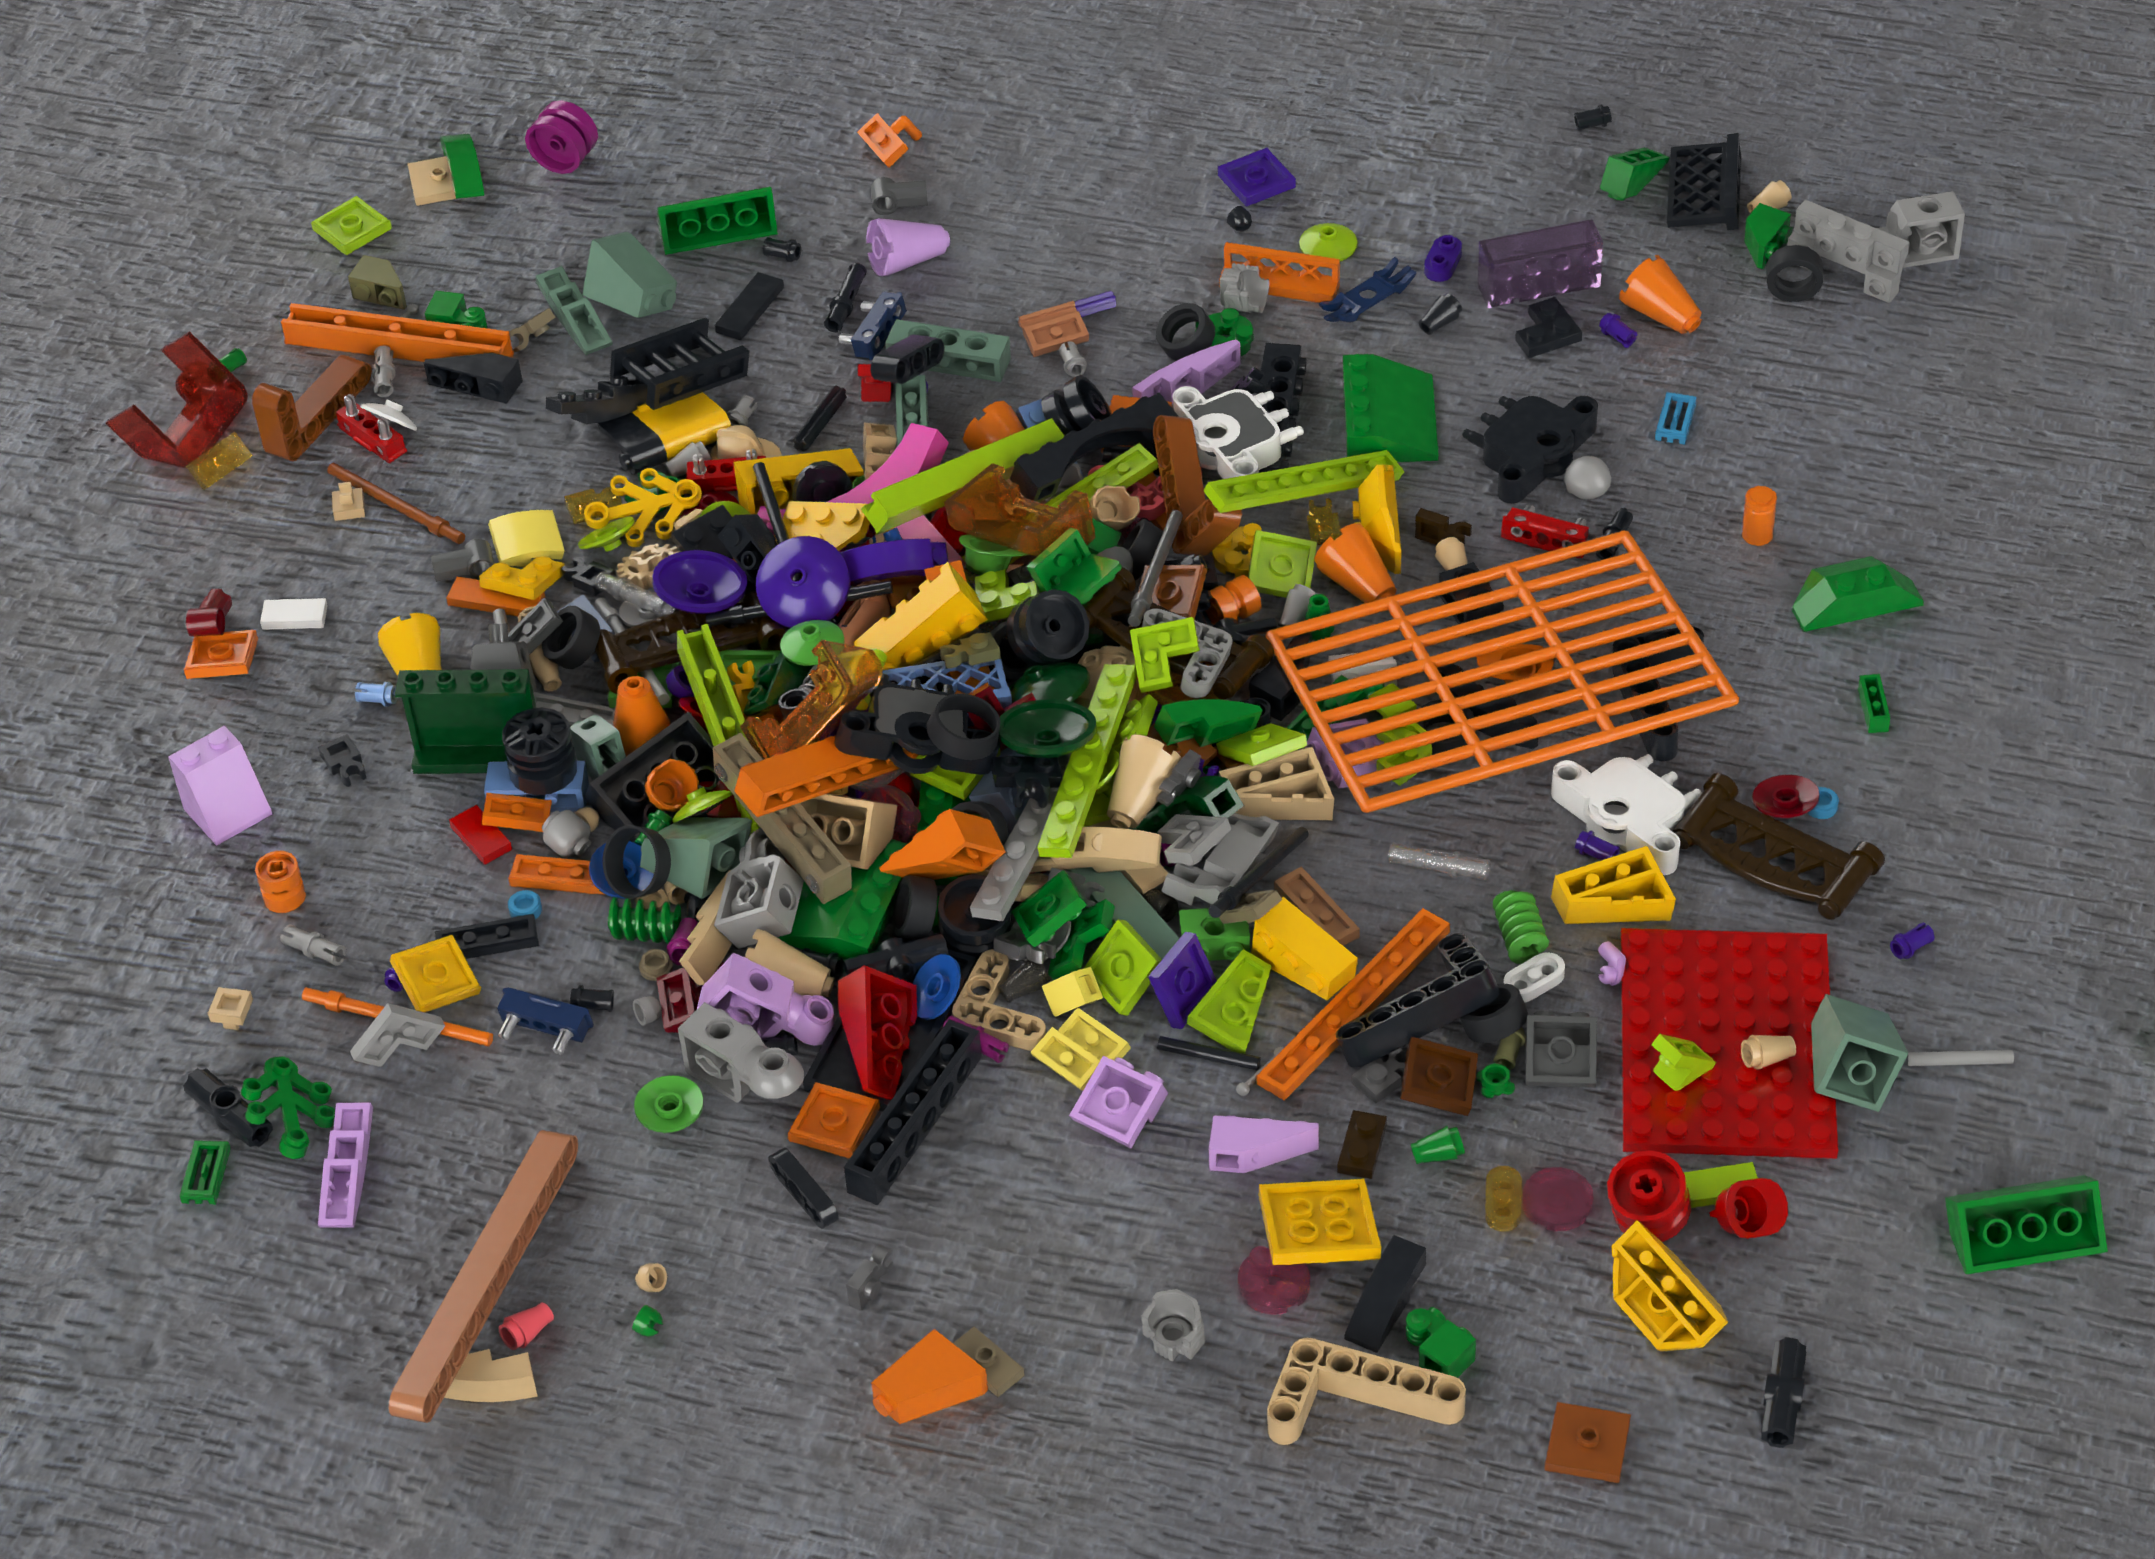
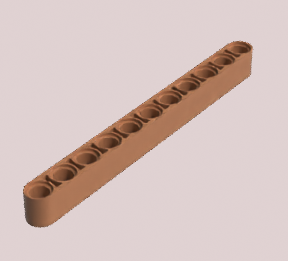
M541 1130L535 1137L394 1386L389 1400L391 1416L428 1423L435 1415L570 1171L578 1152V1139L575 1135Z

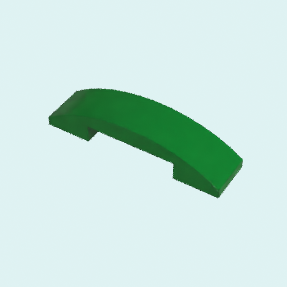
M470 134L440 136L444 156L447 157L451 171L452 186L456 199L484 196L479 162Z

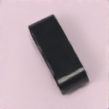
M916 334L910 335L874 356L871 362V375L875 380L904 384L941 362L944 356V343L940 338Z

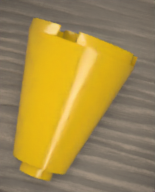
M411 613V619L401 621L400 616L393 618L379 630V647L397 676L399 670H441V631L435 617L424 613Z

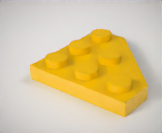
M789 501L783 516L789 539L810 535L811 537L827 541L838 551L852 541L856 544L865 538L870 524L861 510L867 504Z

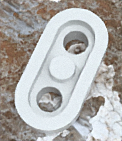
M1550 952L1540 953L1507 972L1504 977V984H1512L1518 988L1524 1003L1529 1002L1563 981L1565 963L1557 954Z

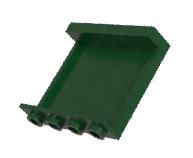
M529 669L399 670L395 697H402L414 748L411 765L413 774L487 773L488 762L507 761L502 741V730L507 721L517 713L536 708Z

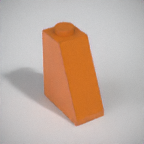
M933 1329L871 1382L874 1407L881 1415L885 1417L889 1415L899 1424L974 1399L988 1391L986 1369L936 1329Z

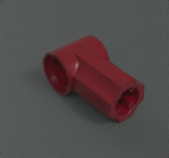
M211 589L198 608H190L186 614V628L189 636L223 635L225 631V616L232 607L231 595L224 593L222 589Z

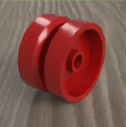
M1653 1150L1637 1151L1622 1158L1611 1170L1607 1181L1608 1199L1612 1207L1614 1219L1623 1233L1638 1220L1661 1242H1664L1676 1236L1686 1226L1692 1211L1691 1199L1685 1174L1677 1161L1665 1153Z

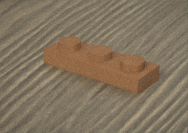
M1302 866L1274 881V890H1277L1281 898L1285 897L1341 945L1345 946L1360 938V928Z

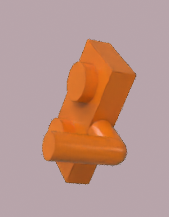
M878 113L857 131L888 168L909 150L907 145L898 136L903 129L914 141L922 137V132L907 116H900L889 126Z

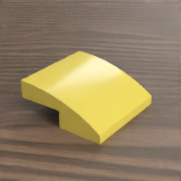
M553 510L521 511L503 515L489 521L488 526L499 563H505L509 566L526 567L532 558L536 557L562 560L565 550Z
M1077 1008L1059 1030L1052 1027L1030 1053L1083 1091L1103 1056L1115 1061L1116 1057L1123 1058L1131 1047L1123 1038Z

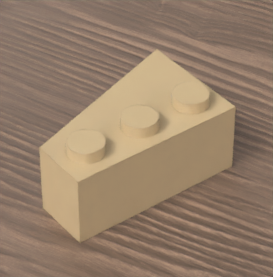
M1313 747L1293 751L1256 766L1244 764L1219 771V776L1230 780L1244 804L1235 813L1249 817L1266 816L1273 820L1332 821L1334 797Z

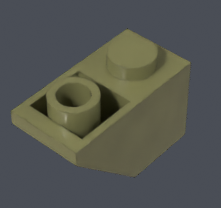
M363 255L348 275L353 299L404 310L407 305L403 286L390 261Z

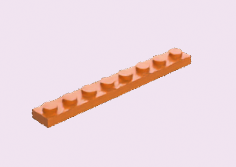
M1422 908L1257 1075V1085L1285 1101L1339 1046L1336 1038L1337 1030L1346 1023L1374 1010L1438 943L1450 933V923Z

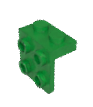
M1071 527L1026 566L1040 592L1053 589L1066 591L1076 597L1081 604L1089 602L1093 598V594L1103 585L1111 582L1115 578V574L1122 568L1118 560L1091 554L1078 529Z

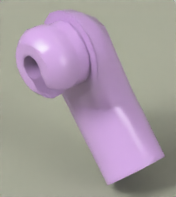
M1607 941L1602 943L1598 949L1599 954L1608 962V966H1603L1600 969L1604 974H1599V980L1603 984L1614 986L1622 981L1626 957L1616 946Z

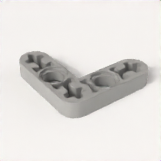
M1150 609L1144 613L1142 627L1185 619L1186 617L1162 609ZM1195 621L1200 651L1193 652L1194 654L1184 670L1181 690L1189 697L1202 698L1210 692L1227 661L1233 639L1224 630ZM1200 661H1208L1213 663L1214 665H1203L1200 663ZM1197 676L1200 677V678H1202L1201 680L1198 681V683L1195 682L1196 679H1197Z

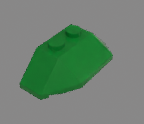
M1869 556L1812 569L1792 606V612L1803 632L1923 606L1924 601L1910 578L1876 558Z

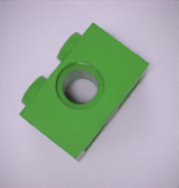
M1209 908L1179 910L1180 937L1184 932L1196 933L1208 961L1234 960L1243 949L1250 952V933L1247 921L1223 924L1219 917L1213 918L1209 914Z

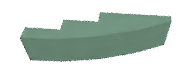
M562 266L536 275V284L549 306L585 355L612 345V340L587 297H583L575 281H570Z

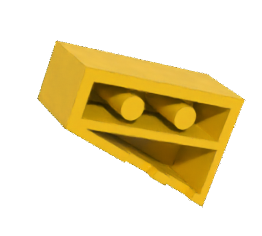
M1648 846L1555 875L1551 899L1564 924L1671 921L1676 901Z
M1282 897V900L1254 922L1251 954L1272 966L1271 969L1319 997L1329 1000L1355 977L1358 958L1285 897Z

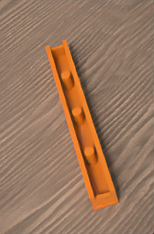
M291 303L289 306L290 314L288 318H283L281 321L285 337L284 342L290 345L374 355L375 349L379 346H388L393 350V358L424 362L426 359L496 353L508 357H513L514 355L509 331L295 303Z

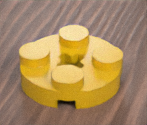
M1249 523L1238 527L1212 550L1215 567L1221 573L1226 575V571L1235 573V578L1240 575L1248 577L1254 534L1256 530L1262 531L1260 525ZM1241 550L1248 551V554H1243Z

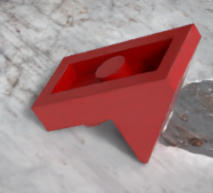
M858 364V377L861 378V400L863 402H889L892 396L893 383L873 379L870 371L871 364Z

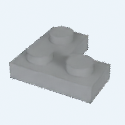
M1176 814L1157 833L1162 836L1161 843L1171 844L1164 851L1168 863L1191 866L1199 863L1212 847L1219 844L1221 839L1231 830V826L1226 817Z
M387 1003L350 1050L354 1061L382 1067L399 1044L427 1050L444 1029L445 1024L440 1016Z

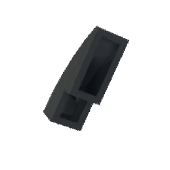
M1396 1235L1392 1236L1358 1301L1345 1332V1340L1375 1353L1379 1351L1408 1304L1410 1290L1426 1266L1425 1247Z

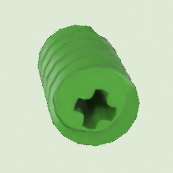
M1509 890L1495 896L1493 908L1495 916L1499 921V928L1502 931V938L1505 941V947L1510 960L1516 964H1522L1544 952L1549 946V939L1545 934L1546 930L1542 925V918L1539 915V908L1536 905V899L1533 894Z

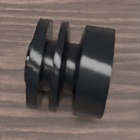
M543 707L531 708L515 714L507 721L502 730V741L505 748V756L507 757L510 779L516 788L528 794L545 795L564 789L573 781L577 773V761L572 743L570 724L563 714Z

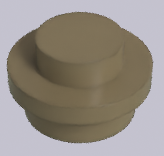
M660 949L649 950L642 956L639 963L640 974L647 980L657 981V977L672 972L673 962L665 951Z

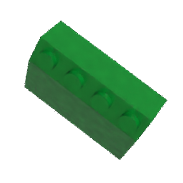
M1374 354L1343 355V398L1347 457L1388 450L1397 462L1439 461L1433 375Z
M891 839L869 869L851 867L852 889L826 904L819 900L804 881L792 932L777 938L802 950L808 948L828 955L834 952L843 960L873 952L893 915L898 887L904 878L883 873L879 867L889 860L892 853L901 850L907 844Z

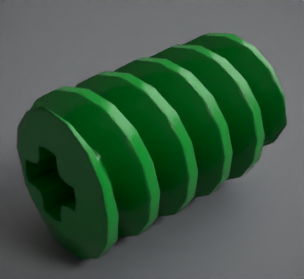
M613 897L609 906L608 928L616 940H621L625 936L629 941H634L638 937L642 942H647L651 938L654 943H660L664 939L665 943L668 944L681 921L680 904H677L674 912H672L670 903L667 901L664 902L661 911L658 910L655 900H652L649 908L645 909L644 900L639 899L636 907L632 908L630 898H626L623 906L619 907L618 898Z

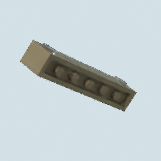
M742 733L714 746V772L718 778L727 786L819 900L826 904L851 890V864L800 803L756 817L734 792L741 767L748 763L763 760Z

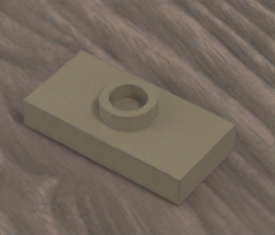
M1277 890L1246 893L1234 909L1226 910L1219 918L1223 924L1242 921L1252 923L1263 917L1282 898Z
M976 1327L971 1328L953 1343L986 1369L988 1390L997 1397L1025 1376L1024 1368Z

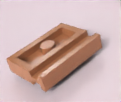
M1074 301L1019 317L1018 324L1023 330V335L1033 357L1057 351L1063 343L1067 348L1069 347L1067 343L1069 341L1074 342L1076 345L1089 341V333L1079 311L1076 310Z

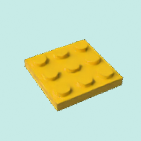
M1365 1179L1259 1184L1258 1196L1273 1265L1380 1259L1381 1245Z

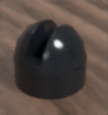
M1237 206L1228 214L1227 224L1236 231H1246L1252 224L1251 214L1243 206Z

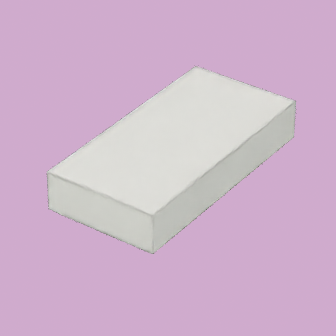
M326 598L264 600L260 620L262 630L324 628L328 607Z

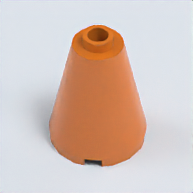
M1655 255L1656 260L1654 261L1650 258L1643 261L1625 281L1629 284L1626 292L1621 289L1619 300L1624 305L1681 334L1694 332L1701 324L1702 319L1700 317L1702 312L1666 261L1659 255Z
M996 401L982 410L985 415L979 421L975 417L964 432L963 442L972 451L1025 430L1010 405L1005 401Z
M1353 523L1341 528V536L1335 540L1330 536L1318 549L1314 557V562L1317 564L1315 566L1318 570L1362 602L1368 603L1396 594L1397 589L1368 531L1360 523Z
M640 676L624 679L619 684L613 726L619 730L627 757L671 725L649 681Z

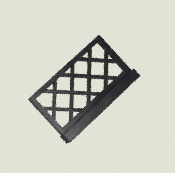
M1739 133L1727 134V142L1671 147L1667 208L1668 228L1726 223L1727 230L1739 229L1742 160ZM1722 153L1714 160L1707 157L1710 154ZM1682 156L1692 157L1685 163L1677 159V157ZM1699 162L1705 164L1700 170L1693 168ZM1713 170L1719 172L1714 178L1707 176ZM1685 172L1691 175L1684 181L1678 178ZM1698 180H1700V181H1702L1703 183H1705L1704 185H1702V186L1699 187L1698 189H1696L1695 187L1691 186V185H1693L1694 183H1696ZM1712 188L1719 191L1712 197L1705 194ZM1683 191L1688 192L1690 195L1683 200L1677 197ZM1697 199L1702 200L1704 203L1697 208L1691 205ZM1714 207L1719 210V213L1707 214L1705 211ZM1683 209L1689 212L1685 216L1674 217V215H1676Z

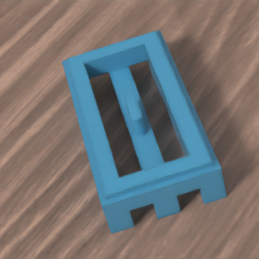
M1670 392L1666 393L1655 432V440L1661 441L1662 437H1667V442L1673 443L1674 439H1679V444L1685 445L1697 397ZM1672 401H1677L1670 429H1665ZM1685 402L1688 403L1681 431H1678L1677 427Z

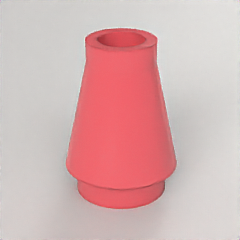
M541 1302L535 1307L505 1317L503 1324L499 1326L500 1337L512 1350L525 1348L548 1323L554 1320L553 1312L547 1304Z

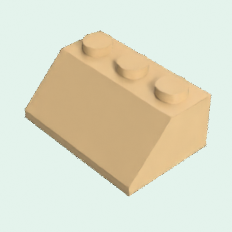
M830 793L800 803L851 864V867L869 869L893 837L897 805Z

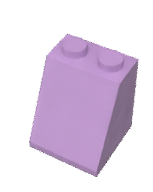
M225 726L168 756L183 809L216 846L272 815L271 808L242 744Z

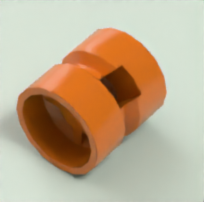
M1240 575L1226 582L1225 587L1218 586L1210 590L1212 599H1210L1211 606L1205 612L1213 625L1224 618H1233L1238 621V617L1244 619L1259 612L1262 608L1261 598L1254 583L1247 576Z
M273 851L265 854L258 860L255 872L265 906L270 911L276 913H287L300 907L305 901L306 892L296 857L286 851Z

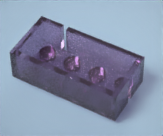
M1591 219L1479 241L1478 288L1487 307L1492 308L1513 304L1516 298L1519 302L1600 287L1602 273L1600 262H1602L1603 240Z

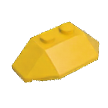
M1376 465L1359 486L1358 501H1352L1353 520L1359 519V522L1354 523H1360L1368 531L1386 569L1394 574H1401V543L1393 465Z
M1637 1220L1612 1245V1257H1614L1613 1298L1658 1351L1703 1348L1728 1323L1721 1305L1683 1262L1641 1222Z

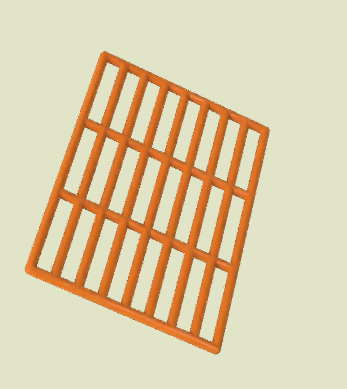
M1626 530L1269 630L1266 633V639L1272 644L1277 660L1357 804L1364 813L1380 810L1668 726L1676 722L1736 706L1739 703L1737 693L1631 533ZM1623 544L1628 552L1526 582L1519 575L1521 572ZM1636 564L1641 572L1536 602L1531 594ZM1504 577L1511 584V586L1409 615H1405L1401 606ZM1645 584H1649L1654 591L1651 594L1549 622L1544 613ZM1519 597L1524 605L1419 636L1413 628L1417 625ZM1662 604L1667 613L1564 643L1561 642L1557 633ZM1387 610L1393 618L1392 620L1286 649L1282 642L1284 639ZM1529 617L1532 618L1536 625L1532 628L1430 656L1425 648ZM1673 624L1681 632L1677 635L1576 664L1570 656L1572 653ZM1396 631H1401L1405 638L1402 641L1300 670L1297 669L1293 662L1297 659ZM1543 637L1549 647L1445 677H1442L1437 669ZM1685 645H1689L1694 652L1693 655L1589 685L1583 675ZM1410 651L1413 652L1417 659L1416 661L1311 691L1305 683L1308 680ZM1557 658L1562 668L1455 698L1450 691V688ZM1701 665L1708 673V675L1603 706L1596 698V696ZM1421 672H1425L1429 679L1428 682L1321 712L1316 703ZM1570 679L1575 689L1471 719H1467L1462 711L1463 709ZM1715 686L1722 695L1617 727L1613 725L1609 718ZM1433 693H1437L1442 701L1336 733L1332 732L1328 724ZM1580 700H1583L1588 710L1482 741L1479 740L1475 731ZM1449 714L1454 721V724L1346 755L1340 746ZM1594 721L1597 722L1602 730L1497 762H1493L1488 755V752ZM1462 735L1467 743L1465 746L1361 776H1357L1352 767ZM1470 757H1475L1480 766L1373 798H1369L1364 789Z

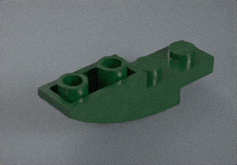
M780 651L773 664L767 663L757 672V680L747 696L748 702L743 713L749 717L779 704L778 700L785 692L798 689L803 684L804 679L814 665L803 666L788 661Z

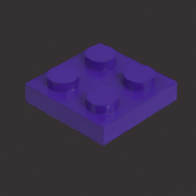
M1268 148L1218 166V176L1246 207L1296 188V178Z
M1184 932L1148 976L1170 1026L1177 1029L1184 1028L1187 1024L1188 1015L1217 981L1196 933Z

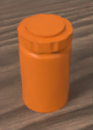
M1755 486L1750 488L1745 495L1742 537L1751 545L1762 546L1768 544L1773 538L1777 495L1769 487Z

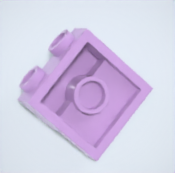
M1365 718L1329 724L1332 732L1336 733L1369 722ZM1312 727L1305 748L1313 747L1327 781H1333L1338 788L1348 787L1315 727ZM1376 735L1340 746L1346 755L1384 744V742L1378 739ZM1378 759L1352 767L1357 776L1377 771L1376 761Z
M1103 1056L1069 1116L1072 1120L1132 1148L1147 1121L1152 1123L1168 1092L1163 1086L1164 1081L1157 1075L1148 1071L1144 1075L1133 1070L1134 1066L1122 1058L1116 1057L1115 1061Z

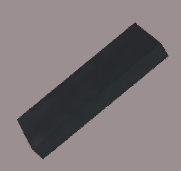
M758 272L716 322L715 332L742 340L783 290V280Z
M534 914L435 931L436 940L453 935L465 959L539 946Z

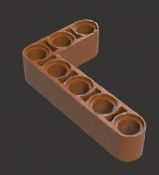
M340 355L295 403L291 392L267 383H260L254 390L252 405L265 452L291 462L296 461L337 418L336 412L345 406L344 397L352 394L355 398L366 387L372 374L371 365L346 355Z
M1159 415L1154 422L1153 436L1167 521L1173 510H1178L1183 515L1172 543V549L1176 554H1194L1195 556L1201 554L1206 556L1238 528L1241 522L1242 509L1220 513L1210 499H1205L1191 419Z

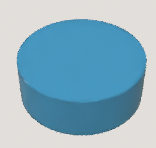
M1818 787L1820 794L1819 802L1808 814L1817 819L1831 818L1838 810L1839 798L1833 790L1826 787Z
M530 890L514 893L508 900L510 917L534 914L535 919H537L542 912L539 895Z

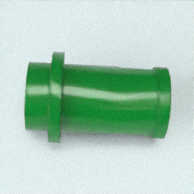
M234 348L222 358L212 360L211 365L208 367L209 373L217 381L226 380L231 372L247 363V358L241 349Z
M656 810L655 813L648 815L649 821L644 828L659 831L672 823V818L665 812ZM641 832L634 843L642 846L644 838L647 836Z

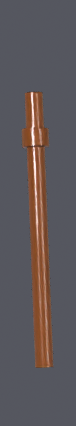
M331 463L328 466L327 472L344 482H351L355 488H362L363 492L428 527L429 532L440 538L446 537L457 544L464 542L465 534L451 527L447 520L439 516L433 517L336 463Z

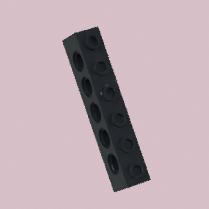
M1265 343L1261 371L1265 374L1259 380L1263 385L1256 395L1267 391L1273 392L1274 399L1262 405L1267 413L1283 408L1288 410L1289 416L1277 423L1281 432L1291 427H1296V418H1293V416L1299 415L1300 398H1296V396H1302L1303 378H1300V375L1305 376L1307 358L1301 357V345ZM1293 440L1282 444L1279 460L1270 466L1260 469L1259 473L1289 468V460H1286V457H1291Z
M951 1019L947 1021L845 1164L844 1173L847 1193L875 1205L881 1202L982 1058L980 1033L978 1030Z

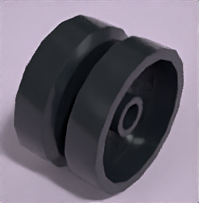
M1082 375L1076 376L1065 383L1063 391L1060 389L1052 391L1043 397L1041 402L1045 419L1049 420L1052 418L1064 436L1073 430L1078 432L1086 428L1094 420H1103L1112 414L1107 402L1096 386Z
M1053 589L1026 598L1013 607L1007 619L1006 634L1009 645L1018 658L1029 665H1044L1068 659L1082 650L1089 635V620L1085 608L1076 597L1066 591Z
M971 874L961 876L950 882L940 894L938 902L939 933L944 936L948 950L977 957L978 961L982 953L994 949V938L1011 931L1012 906L1004 921L972 917L970 906L987 876Z

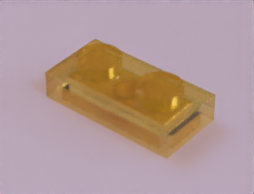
M233 432L186 465V467L204 491L253 455L237 433Z

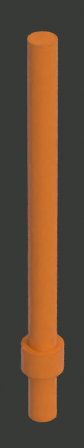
M305 987L302 992V1000L324 1005L326 1010L338 1013L344 1010L376 1018L384 1008V1006L348 998L345 993L334 990L324 992ZM444 1022L445 1027L440 1032V1035L488 1047L493 1041L492 1033Z

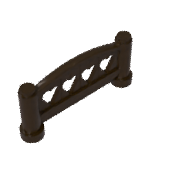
M1122 567L1115 574V578L1111 582L1103 585L1093 594V598L1089 602L1082 604L1087 613L1089 629L1094 626L1101 629L1106 635L1133 653L1130 630L1141 628L1143 618L1137 627H1127L1121 621H1115L1111 618L1128 614L1132 611L1131 602L1135 595L1133 591L1136 587V582L1133 575ZM1153 602L1150 606V609H1162L1171 612ZM1251 635L1241 646L1232 642L1230 655L1213 684V692L1218 698L1227 699L1233 697L1257 669L1264 668L1274 656V649L1269 640L1261 635ZM1194 653L1168 657L1170 671L1183 676L1184 670Z
M757 592L747 593L743 602L733 606L744 605V607L760 605ZM680 611L646 621L614 635L608 630L600 629L595 652L605 670L604 678L610 691L617 694L619 684L628 677L638 676L637 672L681 662L677 652V643L670 644L658 638L670 636L679 630H683L684 634L692 633L688 630L693 628L699 629L701 625L707 624L706 614ZM769 616L749 619L747 623L739 624L736 628L716 625L710 629L718 652L756 642L759 643L762 650L781 651V639L788 631L786 627L778 624ZM651 641L645 651L640 652L628 647L630 644Z
M1713 773L1703 785L1704 792L1673 830L1680 839V849L1685 850L1693 845L1699 846L1719 864L1758 886L1793 898L1816 902L1819 904L1818 912L1828 920L1839 917L1869 876L1876 875L1885 863V856L1882 851L1869 842H1858L1850 854L1734 800L1739 793L1738 787L1731 778L1721 773ZM1732 824L1736 825L1737 840L1732 844H1727L1723 842L1722 838H1714L1710 835L1713 831ZM1765 839L1766 855L1764 857L1756 858L1751 852H1743L1739 848L1755 840ZM1790 852L1794 853L1795 869L1791 872L1783 871L1780 866H1773L1769 863V860ZM1819 866L1824 867L1825 883L1821 886H1815L1810 880H1802L1798 877L1800 873Z

